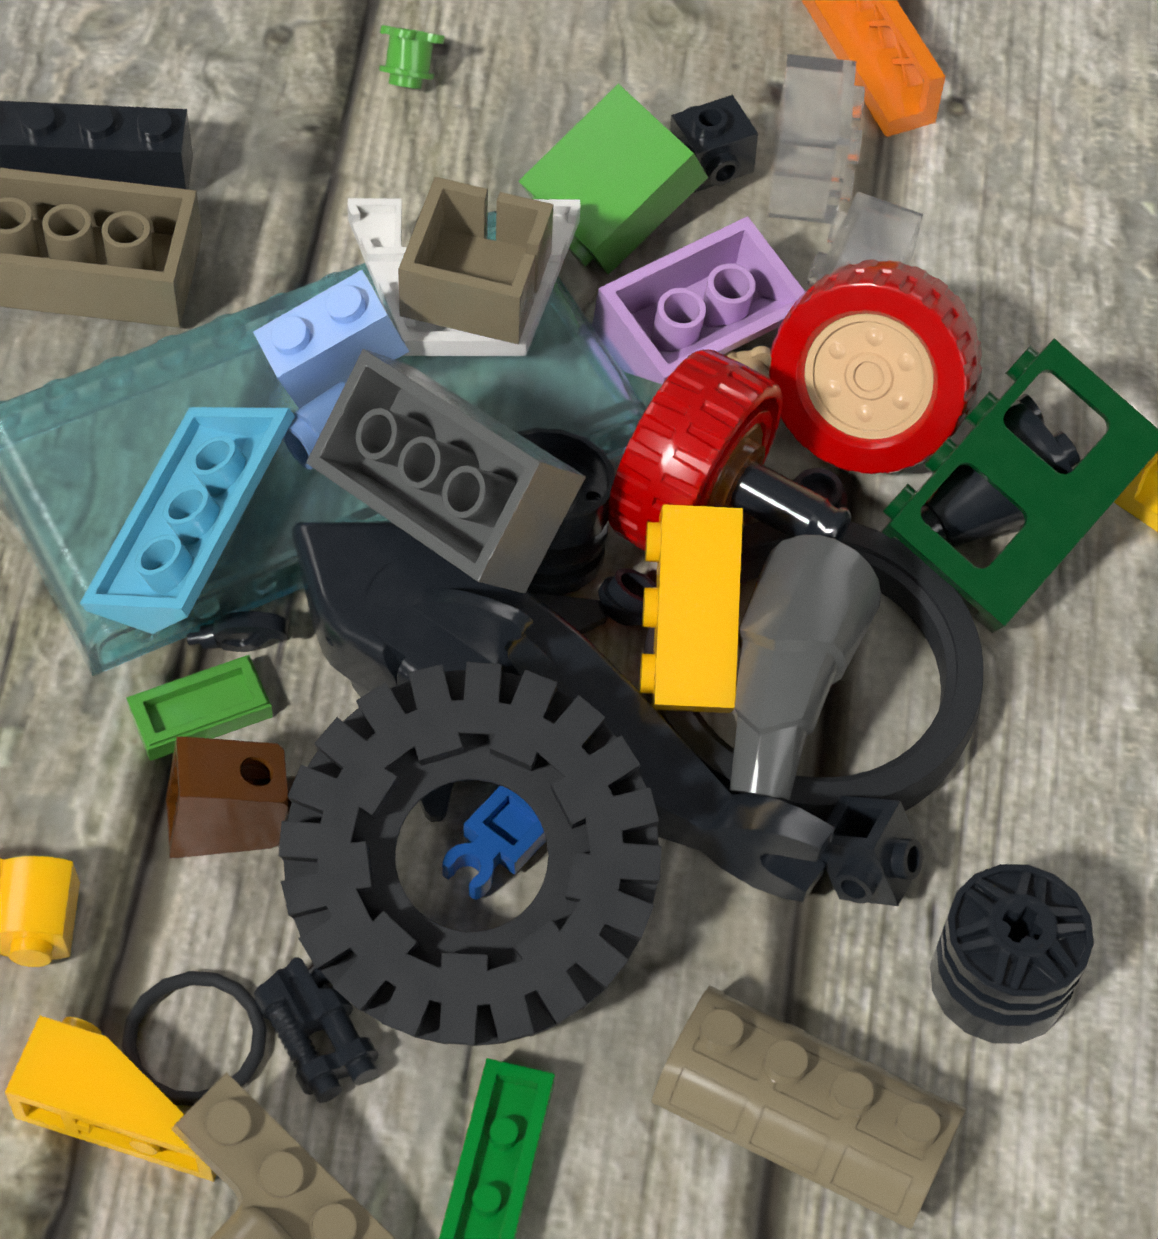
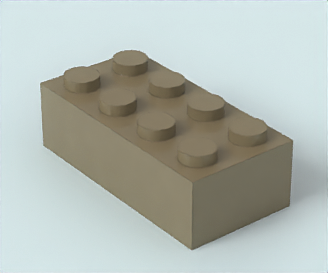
M0 168V307L180 328L202 241L196 190Z

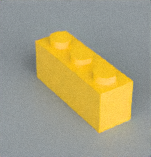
M663 504L659 514V522H647L645 561L657 562L656 588H644L643 627L655 628L654 654L642 653L640 693L652 694V706L656 710L731 713L735 709L743 508Z

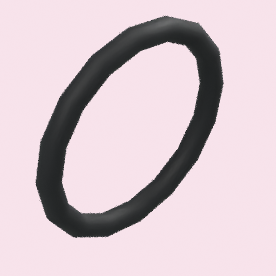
M188 971L164 978L138 998L125 1020L121 1046L123 1054L174 1105L193 1106L209 1089L199 1092L174 1090L155 1081L141 1064L136 1046L139 1024L150 1006L168 992L190 985L215 987L232 995L247 1011L253 1030L251 1049L240 1070L231 1076L241 1087L250 1081L264 1057L267 1027L255 999L242 984L219 973Z

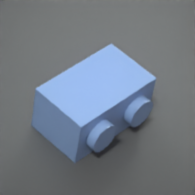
M363 270L358 271L253 331L276 377L299 409L337 383H346L363 349L394 360L409 352Z

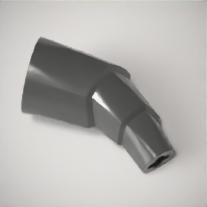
M800 535L783 540L770 551L758 576L738 629V644L741 649L735 699V711L738 717L730 790L790 801L806 737L813 733L831 685L842 678L880 607V585L871 565L856 550L836 539L821 535Z

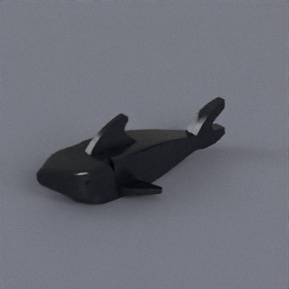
M298 522L293 527L292 536L313 628L321 650L330 665L343 676L350 679L354 690L360 697L385 682L390 689L409 681V672L441 664L444 671L465 670L467 662L501 664L502 672L523 676L524 671L528 670L557 682V690L574 700L578 695L605 716V725L617 738L621 735L623 736L640 763L639 772L646 788L651 787L659 818L657 826L658 837L699 850L721 869L749 886L783 899L803 902L824 874L826 864L819 857L833 839L835 827L807 811L779 799L751 793L732 795L646 698L583 635L604 624L609 619L610 611L606 609L600 600L529 593L528 591L521 593L478 582L392 522ZM455 782L435 789L419 801L425 817L430 822H440L446 817Z

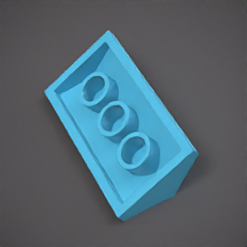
M189 407L80 602L81 606L87 612L151 634L187 618L295 416L289 408Z

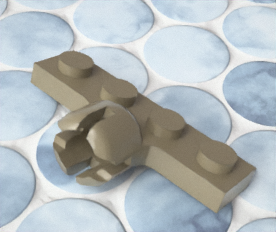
M227 1072L171 1129L234 1191L239 1201L235 1213L210 1239H395Z

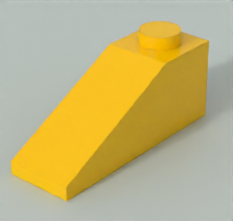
M39 1015L5 1090L6 1097L16 1119L214 1182L217 1174L171 1130L184 1114L106 1036L102 1035L99 1028L76 1017H64L62 1022Z

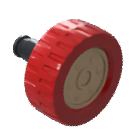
M863 260L859 264H847L837 268L831 274H826L806 290L791 307L778 328V334L772 343L770 351L771 363L768 367L769 379L776 382L782 391L783 407L781 419L791 431L795 439L816 457L847 471H855L862 474L894 473L902 471L903 468L915 467L923 463L931 454L936 452L948 437L951 438L960 428L973 404L981 380V342L977 337L975 322L968 314L965 304L939 278L928 274L926 270L903 264L900 261Z

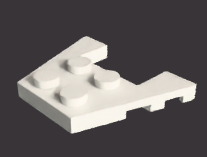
M348 198V221L380 300L409 350L403 356H526L578 227L580 200L533 199L554 204L552 252L537 293H534V303L518 345L401 317L399 314L398 268L407 248L402 247V198Z

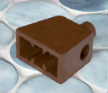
M176 737L166 796L169 858L272 849L279 845L281 822L285 821L286 816H289L292 804L288 794L296 776L286 775L284 748L277 743Z

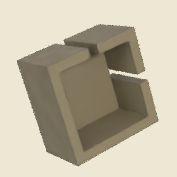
M434 177L398 268L400 316L519 345L534 303V293H537L552 252L554 204L500 192L496 206V241L487 239L488 189Z

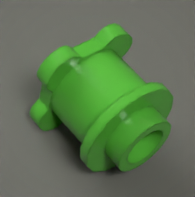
M381 25L380 33L389 35L386 63L385 65H379V71L390 73L388 84L421 89L423 79L434 80L435 74L429 73L433 44H444L445 35Z

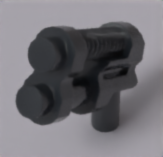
M295 957L285 968L278 969L255 990V1002L263 1017L272 1022L278 1038L281 1039L287 1055L290 1056V1060L296 1068L295 1078L304 1094H314L318 1103H325L334 1099L342 1092V1087L339 1083L340 1079L350 1077L354 1085H362L375 1078L379 1072L375 1065L379 1054L369 1037L359 1036L349 1017L353 1011L351 1003L335 989H330L328 985L330 981L321 970L315 967L313 962L306 967L301 958ZM325 1030L336 1051L331 1054L318 1056L319 1053L315 1050V1046L312 1045L309 1037L317 1031Z

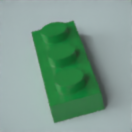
M486 1058L439 1239H516L554 1088V1073Z

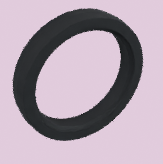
M761 521L743 526L740 584L757 578L770 551L780 542L791 537ZM850 522L841 543L856 550L871 565L878 578L881 593L900 606L924 634L930 644L939 670L941 685L940 706L932 724L923 736L903 754L882 766L869 771L839 777L796 775L790 801H781L799 807L824 822L828 820L841 795L899 800L905 811L930 795L956 765L968 744L978 719L983 690L984 663L982 646L972 616L957 590L943 580L898 539H890L876 529ZM649 627L644 646V653L654 654L655 628ZM645 693L646 700L652 705V694ZM657 710L732 795L745 794L730 790L734 748L717 735L700 712Z

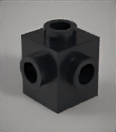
M733 94L700 106L689 107L682 112L671 115L670 132L695 154L708 176L693 193L713 186L725 185L736 178L754 172L758 132Z
M841 795L826 823L835 827L833 839L820 856L821 860L826 864L825 869L839 900L860 904L874 903L899 906L912 880L916 879L920 874L924 859L921 843L915 837L901 801Z

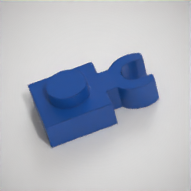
M500 785L464 823V837L471 843L458 844L446 853L442 862V876L449 880L462 867L469 866L475 868L479 873L469 883V896L474 900L483 897L492 887L493 872L499 864L515 875L546 842V836L537 815L520 796Z

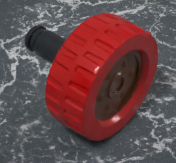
M702 349L689 355L676 367L655 394L641 417L625 449L612 484L608 521L615 533L645 551L647 522H659V514L663 504L743 508L744 513L791 538L800 535H821L840 542L850 525L851 514L845 507L838 509L827 498L764 466L778 429L783 407V395L777 383L732 358L714 350Z

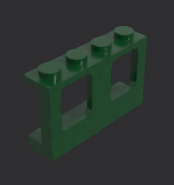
M1055 338L1040 353L1030 345L1005 373L1014 382L1002 396L998 398L989 391L965 418L973 428L963 440L957 444L948 437L924 464L932 472V475L916 491L907 483L883 510L892 520L881 532L890 539L896 537L979 610L974 615V618L991 633L1007 625L1158 452V428ZM1041 373L1053 374L1099 414L1106 423L1105 434L1068 474L1056 472L1007 429L1003 421L1005 412ZM961 465L973 468L1023 513L1025 518L1024 525L986 568H978L970 563L927 525L921 517L922 506L956 467Z

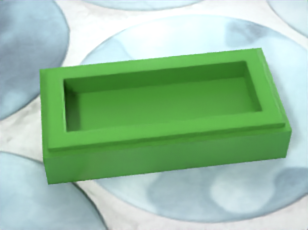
M250 655L126 697L128 709L150 761L174 753L176 737L213 739L273 717L272 705Z

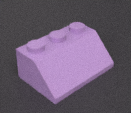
M747 216L598 289L592 329L623 372L663 385L676 367L692 353L708 349L724 355L779 327L791 307L805 290Z

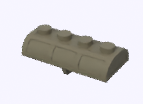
M709 986L705 990L680 1033L661 1072L651 1101L908 1229H912L967 1109L954 1101H948L887 1072L886 1069L872 1062H866L820 1040L790 1023L787 1024L732 998L727 993L713 986Z

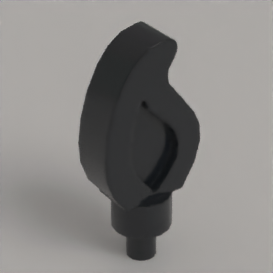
M231 612L218 617L212 624L201 625L199 632L188 633L187 642L189 645L201 644L204 650L222 648L232 652H249L259 648L270 639L286 640L289 622L284 617L269 612Z

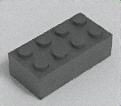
M366 349L362 350L306 462L309 466L476 581L521 593L527 591L585 479V476L413 366Z

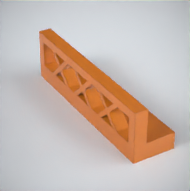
M801 0L885 137L936 123L946 76L897 0Z

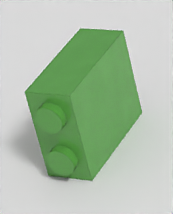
M617 84L519 180V183L531 199L580 200V220L568 250L585 267L594 260L609 275L708 176L695 154L620 84Z

